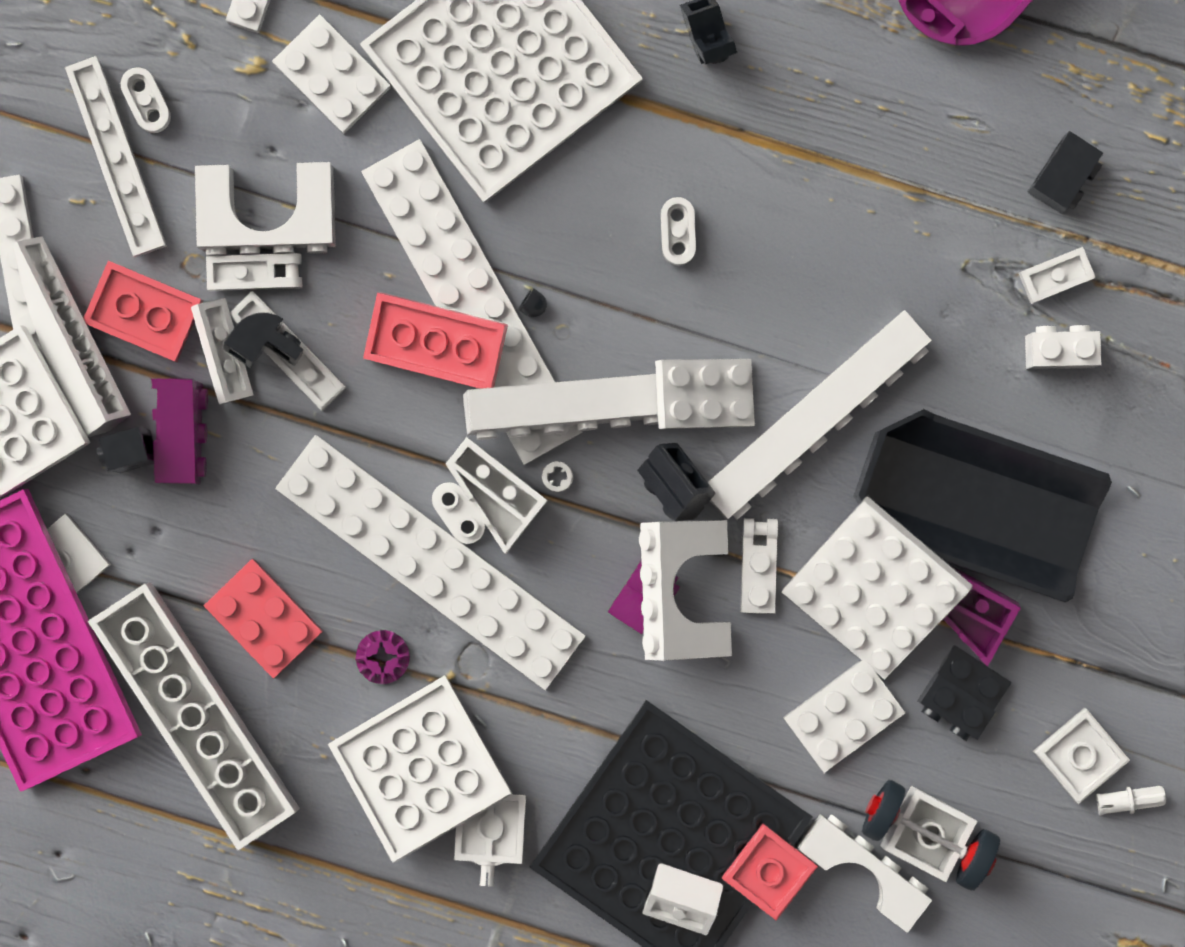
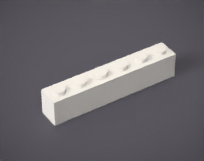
M656 374L470 389L463 394L467 435H476L477 440L497 438V433L510 432L511 437L531 435V430L544 429V434H555L564 432V427L577 426L578 431H589L598 429L597 424L610 423L611 428H623L631 426L630 421L643 420L644 425L659 424Z

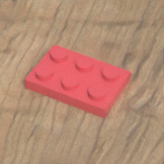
M108 261L83 319L86 325L177 362L195 321L191 307L203 303V300Z
M251 559L203 605L273 679L323 632L255 559Z

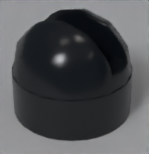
M532 288L518 310L529 317L540 316L546 310V298L542 293Z

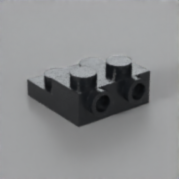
M953 645L917 702L924 706L921 712L934 721L939 722L943 718L951 723L950 731L963 740L967 741L970 736L978 740L995 714L996 706L1012 682L956 645Z

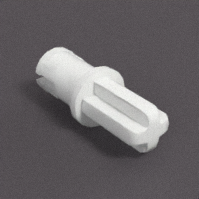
M1162 786L1133 790L1130 787H1126V791L1096 794V801H1098L1097 808L1100 816L1124 811L1134 814L1137 809L1164 806L1166 804V795Z

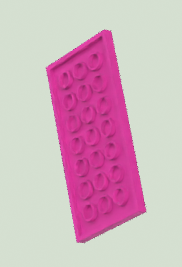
M23 489L0 500V749L20 792L142 736L99 640L88 623L87 614L29 489Z

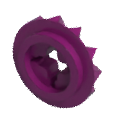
M378 630L366 635L357 647L355 660L359 672L370 682L388 684L398 680L405 673L409 665L410 654L406 642L398 634L388 630ZM380 642H383V648H385L386 653L397 655V658L386 661L384 672H382L379 661L368 660V657L379 653Z

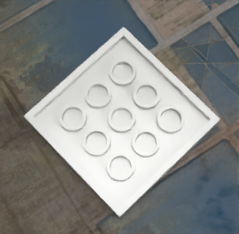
M23 325L18 326L0 338V499L91 443L30 332Z
M867 496L782 590V593L862 661L865 660L885 680L963 599L973 585Z
M446 676L439 678L328 744L393 863L400 861L513 794Z

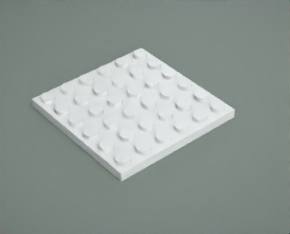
M415 0L360 43L366 54L484 204L643 81L641 75L582 0Z

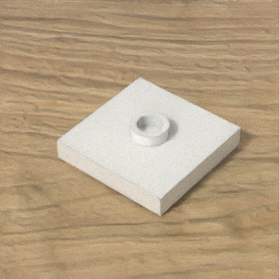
M64 514L47 529L77 594L111 565L68 514Z
M1083 708L1033 750L1077 804L1081 803L1130 761L1087 708Z

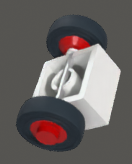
M888 780L878 794L872 796L865 810L867 816L863 824L862 833L875 841H880L884 837L880 846L885 851L945 882L958 858H960L961 863L957 872L956 882L968 890H976L985 877L990 875L996 864L1000 837L988 830L982 829L968 847L965 846L977 820L913 786L910 787L904 799L906 789L895 781Z

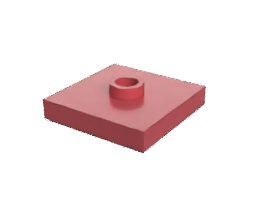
M762 824L724 873L722 879L777 921L818 866L773 830Z

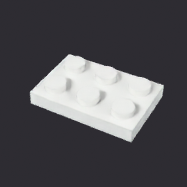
M320 14L272 60L273 64L343 134L391 89L390 84Z
M751 359L655 361L659 429L755 426Z
M860 660L783 718L822 772L825 773L904 715L905 711L874 669L865 660Z

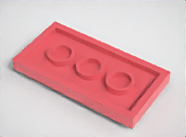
M377 293L363 359L480 389L494 388L508 324L385 293Z

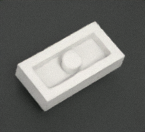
M1083 247L1018 273L1031 304L1096 278Z

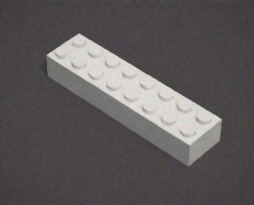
M152 583L143 584L88 621L237 850H240L300 809Z

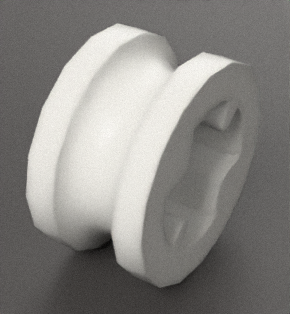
M551 462L544 468L542 480L544 485L551 491L561 492L568 489L572 484L573 473L565 463ZM555 467L563 468L561 472L564 473L566 471L567 479L562 480L558 487L553 486L554 481L549 482L548 475L554 473Z

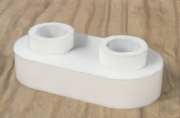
M140 67L131 68L126 71L121 78V90L137 123L149 133H159L165 130L170 123L171 113L154 77L149 71ZM137 82H145L143 91L136 92L134 90ZM153 111H158L160 114L156 122L149 121V114Z
M674 197L666 201L661 209L662 254L670 264L682 266L692 260L696 251L695 213L692 204L688 200ZM674 210H679L683 213L684 218L681 221L677 222L671 218V213ZM674 244H682L685 247V252L681 255H676L672 250Z
M450 482L439 485L433 492L432 504L450 532L459 542L464 544H472L479 541L484 535L485 523L462 488ZM446 493H452L455 496V502L451 506H446L442 501ZM467 520L472 521L474 524V530L469 534L464 533L461 528L462 523Z

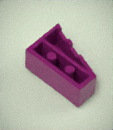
M151 378L152 389H157V409L152 410V418L156 420V440L153 441L155 483L201 484V477H206L207 471L206 457H201V445L207 442V424L202 423V410H207L208 390H203V384L193 379Z
M949 565L973 586L943 620L988 667L1021 607L1018 601Z

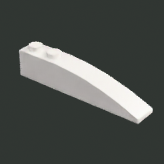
M43 236L16 241L13 247L29 313L49 368L87 437L109 432L129 417L131 413Z

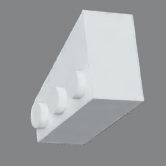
M467 437L446 463L504 554H507L548 501Z

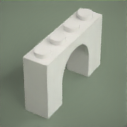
M331 162L296 163L297 204L295 211L284 225L270 231L250 229L244 226L238 219L234 206V172L229 165L195 166L197 247L202 251H206L207 256H225L226 250H240V255L260 254V249H273L274 254L294 253V248H307V253H327V247H336L333 165Z
M727 520L640 523L639 544L642 555L640 577L643 585L641 611L644 616V637L642 643L645 651V660H678L732 656L731 622L694 623L681 614L673 595L676 573L686 560L698 555L728 554Z

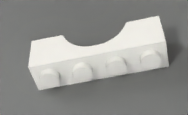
M820 814L796 847L824 870H828L841 863H856L871 870L879 886V899L876 908L908 933L932 901L925 894L929 888L913 876L909 881L898 873L901 867L886 855L880 860L872 854L871 851L875 847L860 835L854 840L844 831L848 826L831 814L827 819Z

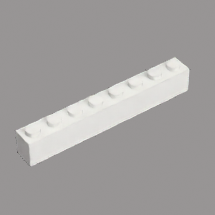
M905 310L901 312L708 482L716 493L710 502L726 520L732 515L736 520L739 519L752 507L748 503L750 499L757 493L764 497L777 485L773 480L782 471L789 475L802 463L798 458L807 449L812 453L819 449L827 441L824 435L832 427H835L837 431L853 419L849 413L856 406L860 405L864 409L878 397L875 390L885 382L889 387L904 374L900 368L910 360L915 364L929 352L925 346L932 340Z

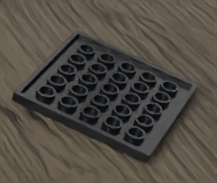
M645 700L537 854L530 868L642 947H723L753 904V902L722 879L724 873L762 824H765L793 846L813 817L648 700ZM659 864H665L723 885L717 914L708 935L642 914Z

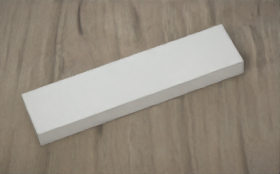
M252 291L230 312V315L238 324L245 317L255 313H275ZM282 323V326L278 330V332L283 334L284 331H287L294 335L297 339H299L284 323ZM301 340L299 346L304 350L295 366L266 347L264 352L321 411L329 406L346 389L341 381Z

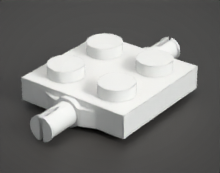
M512 794L456 827L454 860L472 861L481 865L480 886H486L487 872L488 886H494L495 866L504 863L522 864L526 795Z

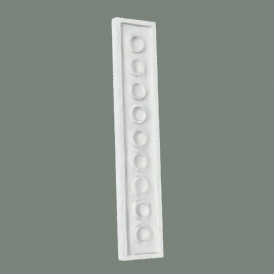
M419 139L361 171L435 306L508 324L494 387L555 382L421 140ZM577 426L564 427V432L555 434H544V429L531 430V435L511 437L510 432L506 433L523 464L526 465L580 435L583 431H578Z
M316 434L275 488L544 690L547 689L585 638L583 633Z

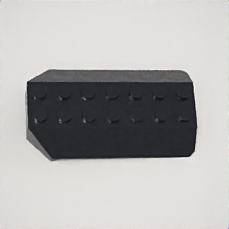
M923 409L875 432L854 493V498L858 505H860L868 496L943 561L1066 603L1074 597L1078 570L1098 510L1111 487L1112 481L1109 473L959 423Z

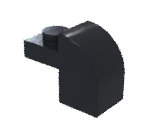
M692 0L680 5L689 37L701 64L721 63L726 61L729 56L737 53L735 42L725 28L721 10L716 0Z
M264 312L255 313L242 319L223 343V350L249 368H252L266 347L293 366L301 358L304 349L299 346L301 344L300 340L291 333L284 331L281 334L278 332L282 326L283 318Z

